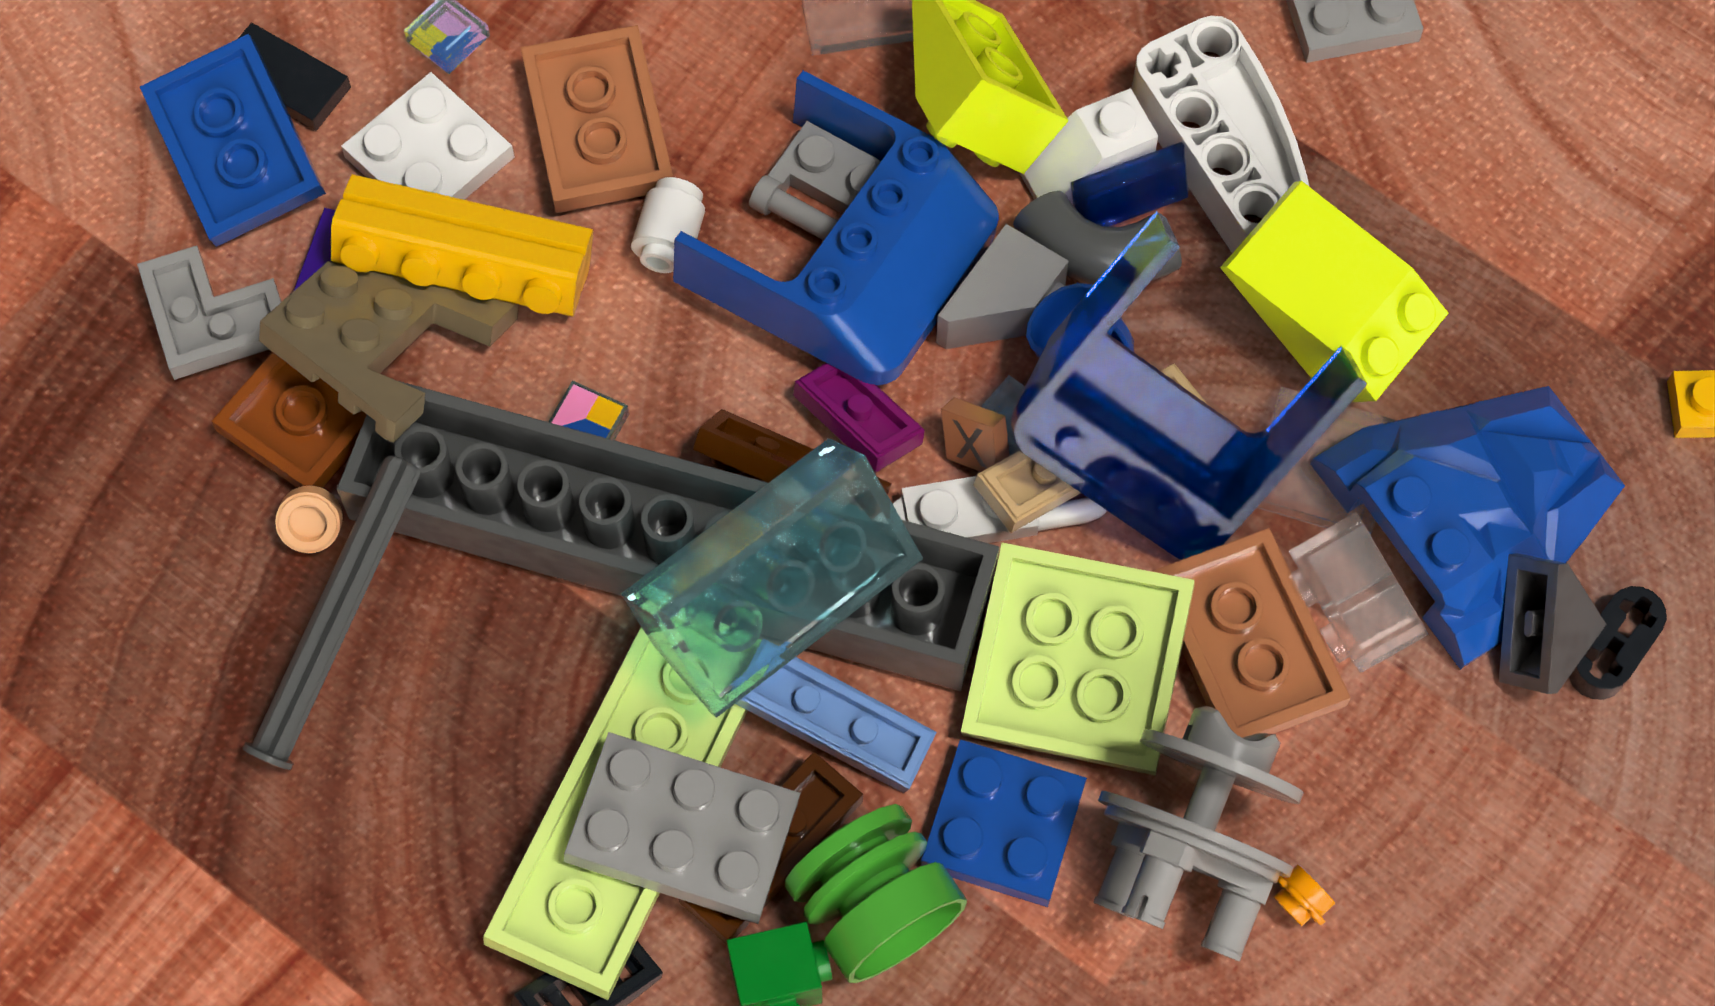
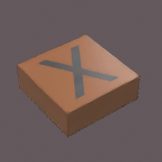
M955 397L941 408L946 458L948 460L982 472L1010 456L1005 415Z

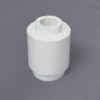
M665 177L659 179L655 188L647 192L631 243L632 251L640 258V262L646 268L659 273L673 272L674 239L680 231L696 239L698 238L705 214V207L702 203L703 193L693 183L680 178Z

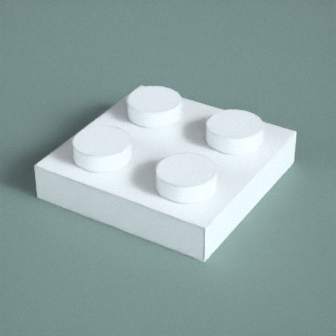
M432 72L341 145L344 157L367 178L463 200L515 158L512 145Z

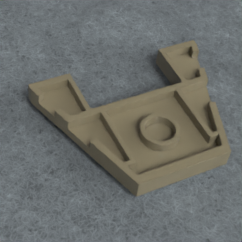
M328 261L260 320L259 341L311 382L318 380L320 377L339 392V404L353 415L361 412V410L376 421L375 432L384 439L394 443L424 413L425 392L380 373L431 324H437L490 347L517 320L519 304L493 298L479 300L466 292L436 285L418 286L405 278L375 271L357 272L344 264Z

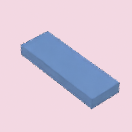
M765 640L759 644L731 699V702L902 793L910 789L937 733Z

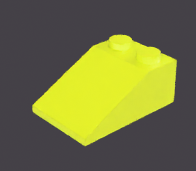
M912 0L915 97L928 119L926 123L928 131L935 139L947 147L954 148L958 144L973 151L979 159L989 166L998 167L1002 164L1024 174L1069 120L1005 16L976 0Z
M1296 181L1289 187L1220 267L1331 403L1377 401L1449 314L1409 264L1303 181Z

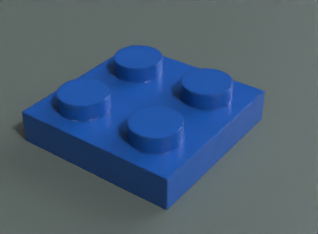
M960 739L927 841L926 851L923 853L921 866L934 862L941 863L952 878L1048 907L1087 778Z

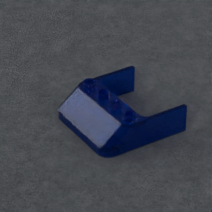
M1156 211L1050 336L1014 408L1011 426L1016 444L1026 456L1174 557L1183 560L1224 545L1368 383L1351 353L1340 346L1267 429L1258 433H1250L1241 429L1107 334L1110 328L1180 248L1167 218Z

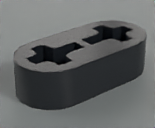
M1629 586L1619 590L1600 614L1606 622V626L1569 676L1572 686L1581 695L1598 700L1615 696L1629 680L1662 632L1667 621L1666 608L1660 597L1644 587ZM1634 607L1644 613V616L1642 617L1641 624L1627 638L1619 633L1618 629L1625 621L1627 613ZM1607 647L1617 655L1608 667L1609 673L1604 674L1599 679L1594 677L1589 671L1592 668V662L1596 661Z

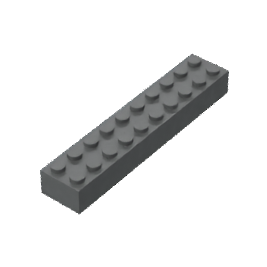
M408 383L404 384L425 392L424 413L394 443L376 433V421L369 415H366L337 488L348 518L356 521L385 458L389 455L396 456L416 465L420 469V477L394 530L396 533L648 604H653L656 596H659L730 627L958 691L962 690L992 590L1000 548L996 545Z

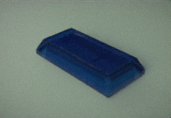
M1179 142L1070 182L1073 206L1086 219L1101 226H1112L1188 198L1189 187L1184 144Z

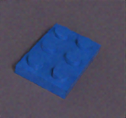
M249 34L140 86L209 240L216 247L326 194L257 45Z

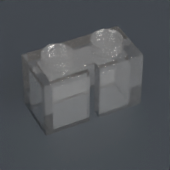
M1357 512L1289 550L1291 557L1298 567L1297 570L1291 573L1292 575L1289 578L1308 608L1316 603H1319L1330 623L1319 630L1339 663L1350 657L1362 673L1429 635Z

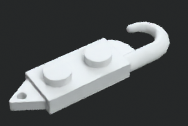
M1113 474L1098 483L1097 490L1090 497L1066 501L1013 533L1008 531L973 484L976 476L902 488L901 497L880 514L981 542L993 543L1036 536L1038 531L1086 524L1099 519L1114 503L1117 495V482Z

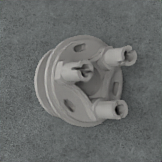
M1203 706L1193 710L1183 739L1150 729H1144L1140 742L1149 748L1201 771L1183 818L1118 794L1101 791L1098 801L1106 806L1104 815L1119 822L1111 842V845L1117 848L1098 896H1095L1093 903L1163 929L1165 918L1184 870L1187 872L1194 870L1219 880L1217 886L1223 890L1201 946L1240 962L1261 904H1266L1273 883H1277L1279 876L1290 878L1293 867L1261 850L1216 832L1215 829L1233 784L1292 804H1300L1304 792L1298 787L1269 774L1281 744L1276 734L1256 733L1241 738L1230 729L1218 710Z

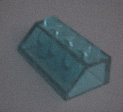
M828 438L622 592L621 595L652 645L707 710L717 718L915 566L923 557L866 456Z

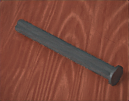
M389 455L385 458L253 743H244L242 749L247 753L280 768L292 769L294 763L288 760L420 477V469L416 465L396 456Z

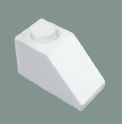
M1129 88L1074 111L1068 117L1069 121L1027 171L1024 174L1020 173L1034 200L1049 192L1062 191L1066 194L1072 205L1151 173L1158 135L1132 89Z

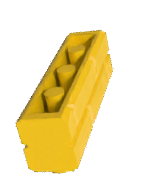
M351 174L343 193V199H340L332 219L331 261L344 264L357 272L375 271L405 278L418 286L436 285L466 292L479 300L493 298L527 306L532 311L541 314L558 313L574 317L580 294L589 272L593 229Z

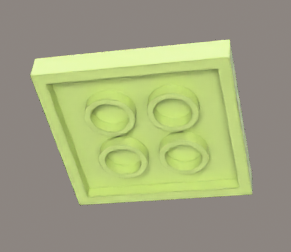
M1002 543L962 723V735L1156 775L1160 753L1141 743L1140 739L1144 729L1165 733L1195 580Z

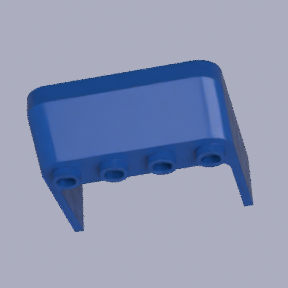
M802 70L796 80L793 123L803 127L806 121L877 158L881 161L795 279L786 282L776 281L680 231L674 239L673 282L862 382L874 385L887 384L896 380L903 373L936 325L939 313L993 242L999 220L998 209L992 199L949 149L933 136Z

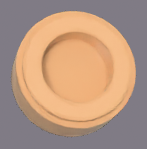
M301 486L290 491L283 498L276 514V530L281 540L291 549L302 553H316L328 548L336 540L342 525L343 514L338 500L329 491L317 486Z

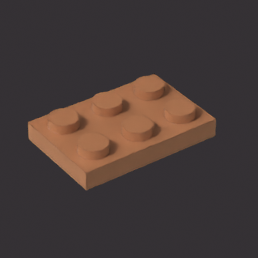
M638 25L521 47L555 213L646 196L649 190L655 188L659 179L673 177Z
M1270 528L1152 571L1195 580L1181 651L1206 705L1218 710L1235 734L1241 738L1256 733L1275 734L1348 705L1351 697Z

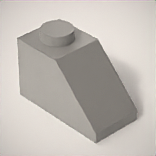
M1005 224L939 313L936 343L945 349L1026 336L1027 323L1034 309L1046 296L1066 286L1069 261L1008 224Z

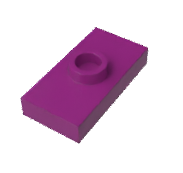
M827 363L795 381L793 396L875 473L923 443L925 429L877 385L862 382Z

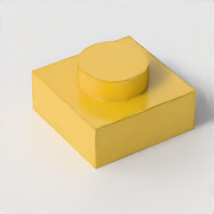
M1715 370L1673 371L1667 380L1674 437H1715Z

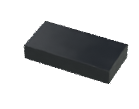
M251 22L240 37L249 34L256 43L290 117L317 131L350 90L351 85L348 76Z

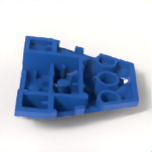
M1549 386L1364 427L1319 454L1310 463L1346 514L1364 504L1434 599V604L1422 618L1460 670L1502 643L1509 554L1518 553L1567 563L1625 487L1624 483Z

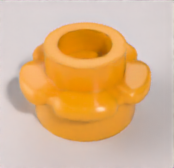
M1298 864L1293 868L1290 878H1283L1282 876L1278 878L1277 883L1280 884L1282 889L1273 898L1300 926H1303L1310 918L1318 925H1323L1325 920L1322 916L1336 904L1324 889Z

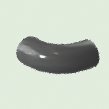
M1053 191L1030 202L1019 212L1013 222L1016 230L1069 261L1067 277L1083 284L1129 288L1163 278L1179 270L1182 266V258L1175 237L1166 223L1154 214L1138 222L1121 227L1101 226L1086 219L1072 205L1064 192Z

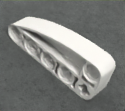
M1211 15L1200 18L1149 42L1141 48L1136 59L1131 89L1158 135V142L1233 253L1258 224L1246 220L1243 217L1244 215H1256L1263 219L1294 182L1303 181L1309 186L1298 144L1283 106L1260 61L1240 29L1231 20L1222 16ZM1213 52L1220 55V57H1210L1203 53ZM1182 122H1194L1201 127L1189 128L1183 125ZM1224 168L1226 170H1229L1232 174L1220 175L1214 172L1212 169Z

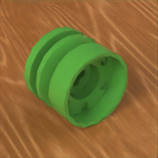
M897 804L878 808L834 831L795 865L785 880V888L794 901L802 903L808 901L804 907V916L810 924L818 925L842 917L825 937L824 946L849 983H859L871 979L907 959L939 936L966 908V897L943 864L934 862L910 870L926 851L927 841L921 833L915 831L908 833L911 829L912 819L904 807Z

